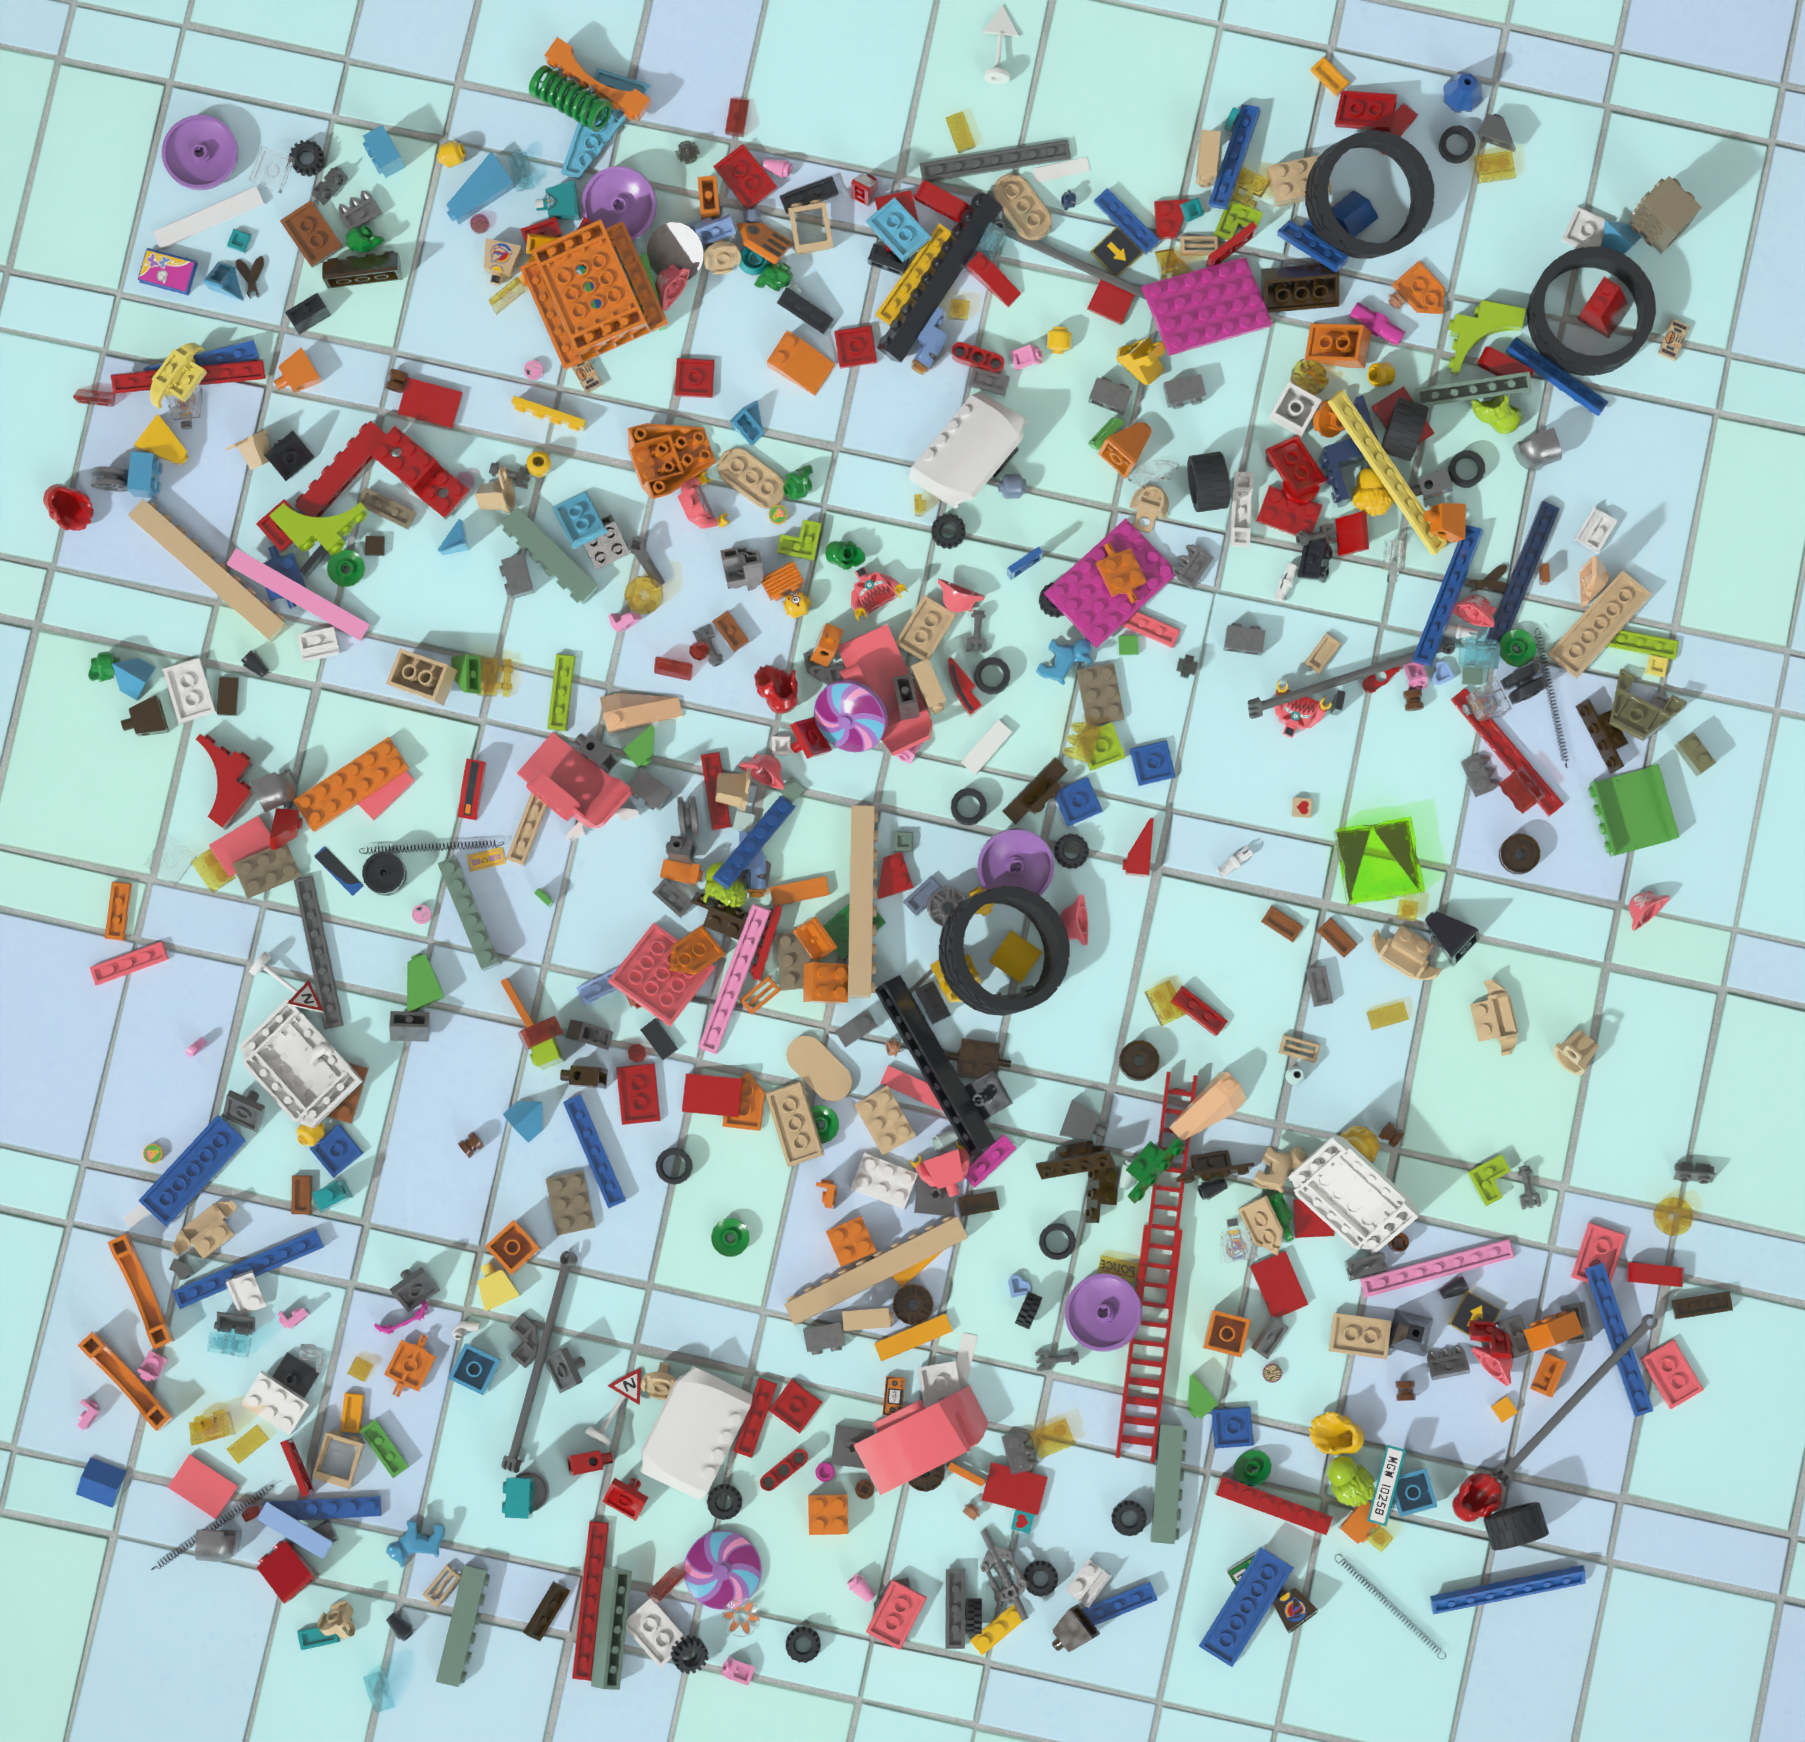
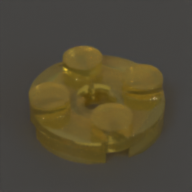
M1302 359L1293 367L1290 381L1308 393L1315 395L1325 389L1329 378L1327 379V371L1319 362L1311 359L1308 362Z
M646 575L637 576L626 586L625 600H627L630 609L634 612L648 614L655 611L663 601V587L653 577ZM640 590L642 592L643 590L647 591L649 597H646L645 600L642 599V595L639 594Z
M1675 1197L1665 1198L1657 1204L1653 1211L1654 1223L1659 1231L1668 1236L1682 1235L1691 1227L1693 1218L1692 1208L1685 1200ZM1671 1211L1678 1214L1676 1222L1668 1218Z

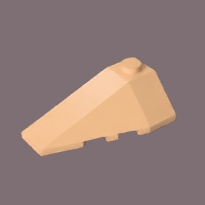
M1592 556L1579 570L1581 608H1584L1609 580L1604 564L1596 556Z
M616 693L600 697L609 735L683 716L678 697Z
M1228 1071L1219 1072L1169 1128L1184 1141L1234 1114L1247 1100L1241 1085Z

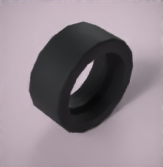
M1460 125L1452 126L1442 134L1438 144L1439 152L1447 162L1453 164L1463 163L1474 152L1476 146L1475 137L1466 127ZM1453 134L1462 135L1468 142L1467 151L1461 155L1450 153L1446 147L1447 139Z
M1463 450L1457 453L1451 459L1448 466L1450 479L1461 488H1470L1477 485L1485 473L1483 458L1471 450ZM1469 458L1476 463L1478 472L1473 479L1464 480L1457 475L1456 465L1461 459Z
M988 657L981 660L976 666L974 672L975 683L986 694H998L1004 691L1009 684L1010 669L1002 659ZM988 665H996L1003 671V681L996 687L985 685L981 679L982 670Z
M965 788L959 790L951 800L950 809L952 816L957 822L963 825H974L981 821L986 814L987 803L981 792L973 788ZM973 796L979 801L980 810L977 815L966 818L958 812L957 805L962 797Z
M679 1148L664 1150L656 1161V1172L659 1178L672 1185L681 1184L686 1181L693 1169L690 1156ZM670 1155H678L685 1161V1171L679 1177H669L663 1170V1162Z
M1054 1223L1048 1225L1039 1236L1040 1249L1050 1259L1061 1260L1067 1258L1075 1248L1076 1238L1074 1232L1064 1224ZM1060 1230L1068 1236L1069 1244L1065 1251L1053 1253L1047 1248L1046 1238L1052 1231Z

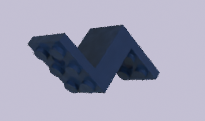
M1358 396L1355 398L1353 405L1378 440L1364 396ZM1352 438L1325 446L1321 452V457H1319L1320 465L1322 468L1325 467L1327 473L1325 475L1326 483L1328 486L1331 485L1333 491L1331 493L1332 501L1334 504L1337 503L1338 508L1346 506L1350 498L1340 468L1366 460Z

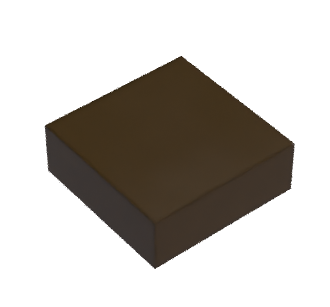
M365 536V556H385V536Z

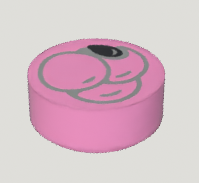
M532 360L526 363L524 373L528 379L538 380L543 375V367L540 362Z
M418 905L412 911V918L418 924H426L432 917L431 910L425 905Z

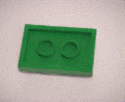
M850 903L823 926L837 946L834 951L842 960L849 955ZM878 912L876 917H873V925H876V931L886 924V921Z

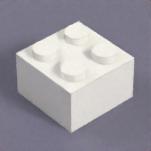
M1288 382L1268 419L1302 437L1322 400Z

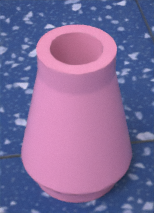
M766 158L763 163V169L781 178H788L791 174L792 163L788 162V160Z
M857 1573L847 1582L849 1590L862 1598L866 1603L874 1598L875 1594L863 1575L860 1576Z

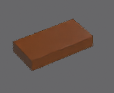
M1270 906L1261 920V923L1292 943L1304 927L1273 906Z
M1331 917L1317 930L1342 958H1345L1358 945Z
M292 1175L291 1214L312 1215V1176Z

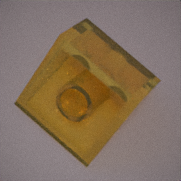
M224 1409L212 1412L213 1416L207 1418L205 1414L193 1417L194 1421L189 1422L191 1445H199L236 1434L230 1411L224 1412Z

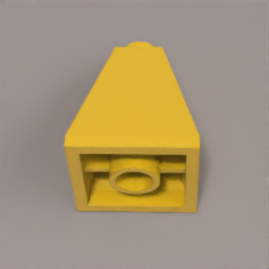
M158 414L134 444V448L145 453H154L156 457L179 465V463L183 465L189 458L186 449Z

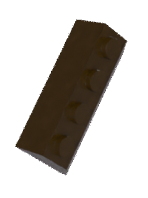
M387 251L383 255L370 253L366 254L365 257L348 256L342 260L329 258L323 262L322 279L328 289L403 280L400 256L394 251Z
M1323 264L1261 269L1262 298L1268 313L1339 307V271L1336 273Z

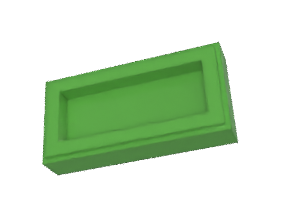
M1112 417L1088 442V445L1092 449L1099 450L1106 438L1114 434L1124 422L1120 418Z

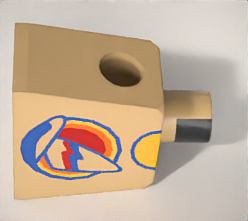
M486 238L484 270L486 273L491 274L490 284L500 286L502 277L512 278L523 252L520 245Z

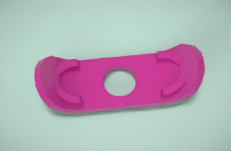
M423 1300L421 1308L415 1312V1317L393 1327L391 1325L381 1326L375 1323L376 1330L384 1334H393L394 1330L413 1321H421V1318L424 1319V1315H426L425 1311H428L427 1301Z

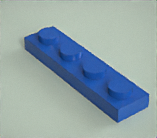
M1108 188L1093 201L1145 255L1160 242Z
M1288 220L1277 231V236L1336 273L1348 262L1349 256L1291 220Z
M1149 1581L1092 1604L1089 1608H1082V1610L1095 1626L1158 1599Z

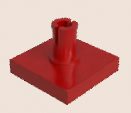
M815 717L796 721L790 725L797 738L795 742L790 744L794 753L803 750L806 758L809 759L832 751L828 741L819 731Z
M614 1478L602 1502L636 1521L649 1497L638 1491L641 1487L639 1480L633 1487L636 1478H631L628 1485Z

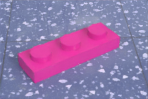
M1003 1134L996 1143L991 1145L969 1166L965 1179L975 1188L1017 1148Z

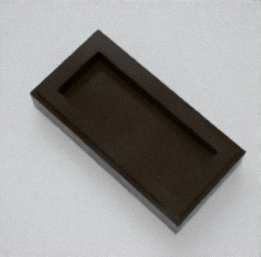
M219 677L218 716H237L239 678Z
M996 1191L958 1197L961 1217L999 1210Z

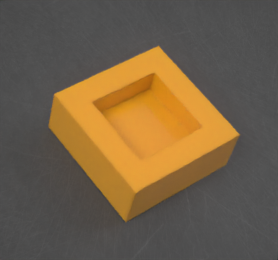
M1508 1396L1503 1397L1490 1406L1501 1423L1518 1413Z

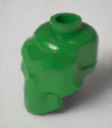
M365 224L361 227L355 226L346 233V245L351 251L356 250L368 253L385 241L384 237L374 235Z
M784 262L776 265L768 264L756 279L754 286L764 288L767 285L779 292L782 287H787L793 278V274L790 271L791 267Z
M810 464L791 471L786 475L783 492L789 499L796 501L805 498L808 492L812 490V482L809 479V475L813 473V469Z
M832 541L827 545L825 551L827 561L844 570H849L852 566H859L866 559L863 550L852 541Z
M112 651L99 652L97 657L91 658V667L88 673L90 681L98 680L103 682L113 679L115 673L112 663L120 662L119 657H115Z

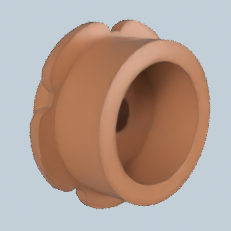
M1394 292L1392 295L1389 294V304L1394 309L1397 307L1401 309L1405 303L1404 299L1397 292Z
M895 1038L886 1041L888 1056L894 1055V1057H897V1053L901 1051L900 1043Z
M973 1504L969 1506L964 1505L965 1508L962 1512L973 1521L977 1517L980 1518L978 1514L980 1510Z

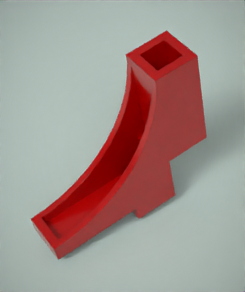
M199 734L195 740L210 755L217 775L216 799L207 817L226 830L253 796V793L249 791L252 787L244 781L239 783L253 764L249 762L251 758L243 751L240 754L234 751L229 756L231 752L223 746L218 748L214 744L216 740L208 734L205 737Z

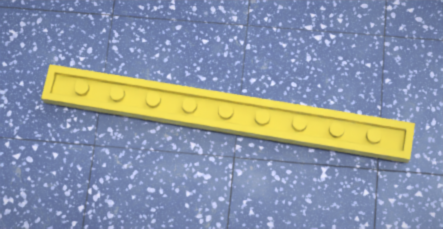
M1344 390L1338 391L1327 403L1430 554L1436 555L1447 544L1446 540L1430 533V522L1424 520L1425 509Z

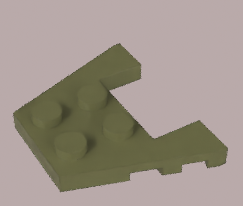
M1621 668L1609 724L1641 741H1645L1685 709L1688 702L1672 694L1664 709L1654 706L1628 692L1636 680V676Z

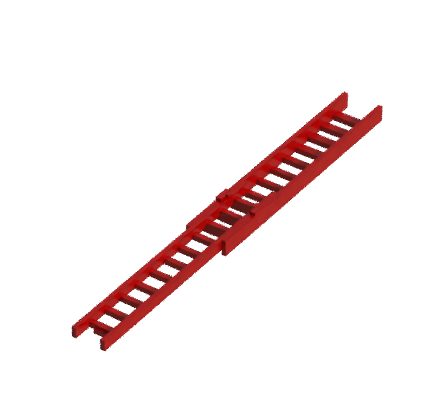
M1166 1072L1157 1144L1164 1152L1168 1147H1162L1163 1132L1175 1134L1170 1128L1164 1127L1166 1113L1180 1115L1184 1111L1167 1108L1168 1094L1190 1097L1191 1104L1195 1099L1198 1075H1193L1191 1092H1188L1186 1089H1169L1171 1072ZM1190 1137L1185 1139V1147L1180 1153L1184 1154L1182 1169L1169 1167L1165 1172L1186 1173ZM1183 1181L1180 1182V1188L1157 1185V1182L1152 1186L1148 1225H1143L1135 1290L1140 1297L1142 1306L1168 1309L1167 1323L1141 1321L1143 1326L1166 1328L1164 1343L1133 1338L1129 1342L1115 1458H1120L1121 1443L1151 1446L1150 1462H1155L1183 1230L1179 1229L1184 1192ZM1156 1190L1179 1193L1177 1207L1155 1204ZM1154 1209L1176 1211L1175 1226L1152 1224ZM1151 1230L1174 1231L1173 1245L1150 1243ZM1149 1248L1172 1251L1170 1265L1148 1262ZM1147 1267L1169 1270L1168 1284L1146 1282ZM1144 1287L1167 1289L1165 1304L1143 1301ZM1133 1345L1163 1348L1162 1362L1132 1358ZM1131 1364L1160 1367V1380L1131 1377ZM1128 1385L1159 1388L1157 1400L1127 1396ZM1126 1404L1156 1407L1155 1419L1125 1415ZM1124 1423L1154 1427L1153 1438L1122 1435Z

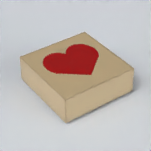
M1293 797L1292 817L1311 818L1312 799Z

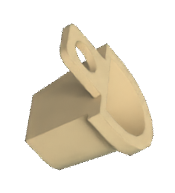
M265 429L225 449L227 451L234 447L238 448L250 470H253L269 462L264 456L271 449L267 435L269 431Z
M501 465L498 470L499 481L481 484L475 493L481 510H504L505 513H511L515 509L516 499L512 478H508L505 465Z
M1147 485L1135 492L1129 508L1138 510L1133 526L1139 531L1150 533L1156 516L1163 519L1166 518L1169 500L1163 489ZM1147 517L1150 520L1149 526H1140L1139 519Z
M748 768L747 772L744 771V774L718 773L715 802L738 807L740 811L745 812L751 768Z
M1579 1030L1560 1044L1558 1042L1553 1049V1053L1564 1069L1576 1076H1581L1587 1071V1064L1599 1048V1045L1583 1031Z

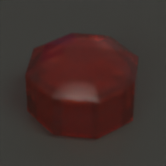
M699 640L694 642L689 649L690 655L699 661L705 659L709 652L707 645Z
M640 1044L631 1045L627 1051L629 1059L635 1063L643 1062L647 1056L645 1047Z
M258 1505L247 1508L242 1513L244 1521L249 1522L260 1514L261 1509Z

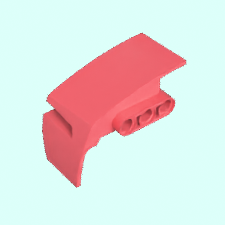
M888 624L838 645L837 650L846 667L839 671L841 678L855 680L867 685L878 694L885 705L888 715V726L881 741L890 754L895 756L930 739L933 730L932 720L915 684L914 688L920 717L901 720L893 677L910 673Z
M554 732L550 734L517 772V775L527 782V789L561 818L569 821L573 817L588 828L603 827L634 791L622 780L616 777L613 778L593 764Z
M970 1385L926 1408L920 1399L873 1423L878 1433L854 1444V1447L879 1494L882 1495L971 1450L970 1448L977 1445L983 1438L988 1426V1420Z

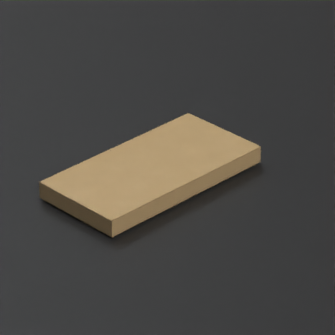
M800 1081L765 1093L787 1167L824 1156L825 1153L803 1082Z

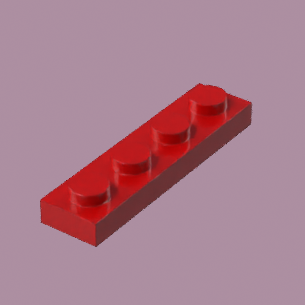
M775 905L774 909L770 908L771 912L768 917L770 922L768 927L764 928L761 937L764 938L762 946H758L756 956L759 957L757 964L753 963L750 973L755 981L761 982L783 908L781 906Z

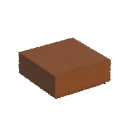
M1542 563L1539 567V584L1548 585L1550 582L1549 563Z

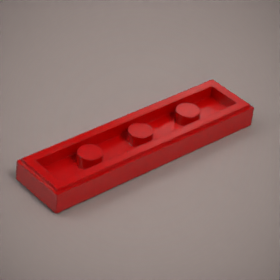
M720 752L701 755L712 831L731 828L728 805L715 802L718 773H723Z
M759 1377L753 1393L751 1406L745 1416L733 1452L752 1458L777 1383Z

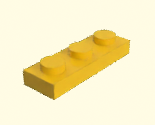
M1014 1603L982 1629V1634H976L970 1639V1642L981 1655H984L1023 1622Z

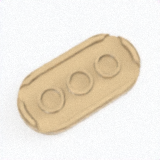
M1013 174L1001 176L994 185L993 198L1003 207L1001 211L1022 238L1039 240L1045 237L1051 229L1052 222L1051 214L1025 178Z
M743 448L726 450L720 456L718 472L721 479L754 505L763 509H770L782 502L785 496L782 477Z
M800 1036L789 1044L786 1052L789 1066L822 1099L839 1101L849 1094L852 1087L850 1072L820 1041L811 1036Z

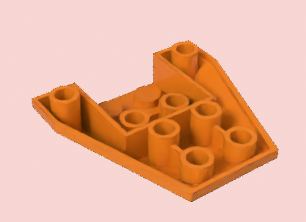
M645 423L627 429L628 448L641 488L651 499L672 494L684 482L695 478L716 463L704 427Z

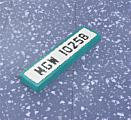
M1391 1445L1386 1446L1367 1521L1387 1526L1407 1450Z

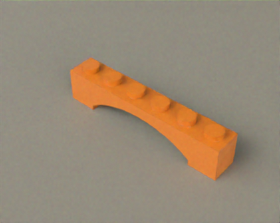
M557 37L545 53L546 64L553 69L558 68L561 70L562 75L566 76L569 80L572 78L576 80L577 84L583 86V89L588 88L593 93H596L599 99L604 98L610 101L613 109L616 111L619 109L624 112L623 115L629 120L639 122L651 106L650 98L637 89L633 91L617 90L596 81L577 63L573 56V47Z
M124 1234L107 1242L133 1294L152 1348L159 1349L174 1342L173 1334L130 1235Z
M91 1332L77 1345L125 1393L155 1431L162 1430L174 1418L172 1413L97 1332Z

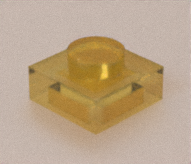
M951 299L949 319L968 321L970 301Z
M914 494L915 517H922V511H926V499L922 500V494Z
M1399 899L1396 919L1415 922L1419 902Z
M356 1356L347 1374L362 1382H366L374 1365Z
M1378 1526L1370 1533L1367 1541L1382 1553L1394 1537L1381 1526Z

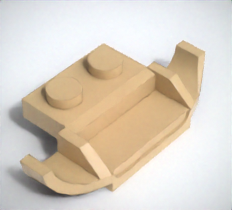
M1400 925L1394 937H1389L1388 940L1384 939L1377 929L1372 935V945L1380 960L1410 979L1432 980L1437 978L1442 971L1441 968H1432L1427 965L1429 961L1426 958L1434 945L1406 927Z
M1496 980L1484 981V984L1488 990V1000L1470 1004L1478 1041L1482 1042L1497 1038L1501 1045V1056L1510 1055L1515 1049L1519 1033L1511 997Z
M233 1200L212 1204L190 1223L181 1228L170 1249L177 1256L193 1245L203 1259L207 1258L235 1236L224 1220L233 1214L238 1207Z

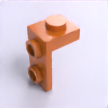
M664 859L660 877L697 886L698 881H702L704 870H701V865L693 863L690 865Z

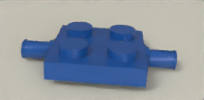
M276 546L269 547L268 550L272 559L263 564L306 588L294 552L285 556H279ZM265 587L270 601L286 599ZM286 599L289 609H292L291 602Z

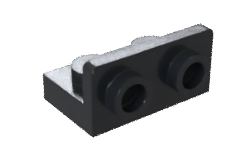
M1309 541L1307 545L1303 546L1298 578L1318 580L1321 583H1325L1326 578L1329 576V561L1333 556L1332 547L1326 542Z

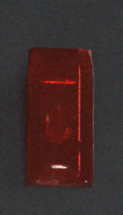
M730 99L725 135L744 138L749 100Z
M552 1016L519 1031L518 1035L527 1051L563 1034V1031L556 1016Z

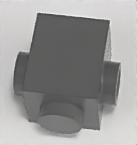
M671 835L670 841L667 842L665 848L670 860L693 864L697 845L693 838Z

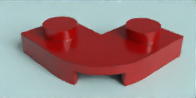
M1470 1320L1468 1325L1470 1340L1489 1342L1490 1355L1493 1358L1510 1359L1512 1353L1508 1333L1496 1327L1497 1323Z

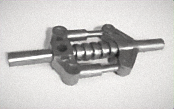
M984 1529L980 1533L988 1551L982 1561L981 1571L986 1572L990 1580V1586L994 1592V1600L996 1602L1013 1601L1021 1620L1025 1621L1029 1617L1019 1597L1022 1596L1025 1589L1029 1588L1030 1582L1025 1579L1020 1567L1017 1566L1014 1560L1015 1552L1011 1549L995 1546L988 1530ZM1002 1559L1011 1561L1014 1568L1013 1571L1018 1580L1015 1585H1013L1011 1575L1009 1576L1010 1573L1006 1570L1007 1567L1004 1566L1005 1562ZM994 1563V1567L997 1568L996 1571L999 1573V1577L1002 1578V1583H1004L1003 1586L1006 1588L1004 1591L1000 1590L997 1581L994 1580L990 1572Z

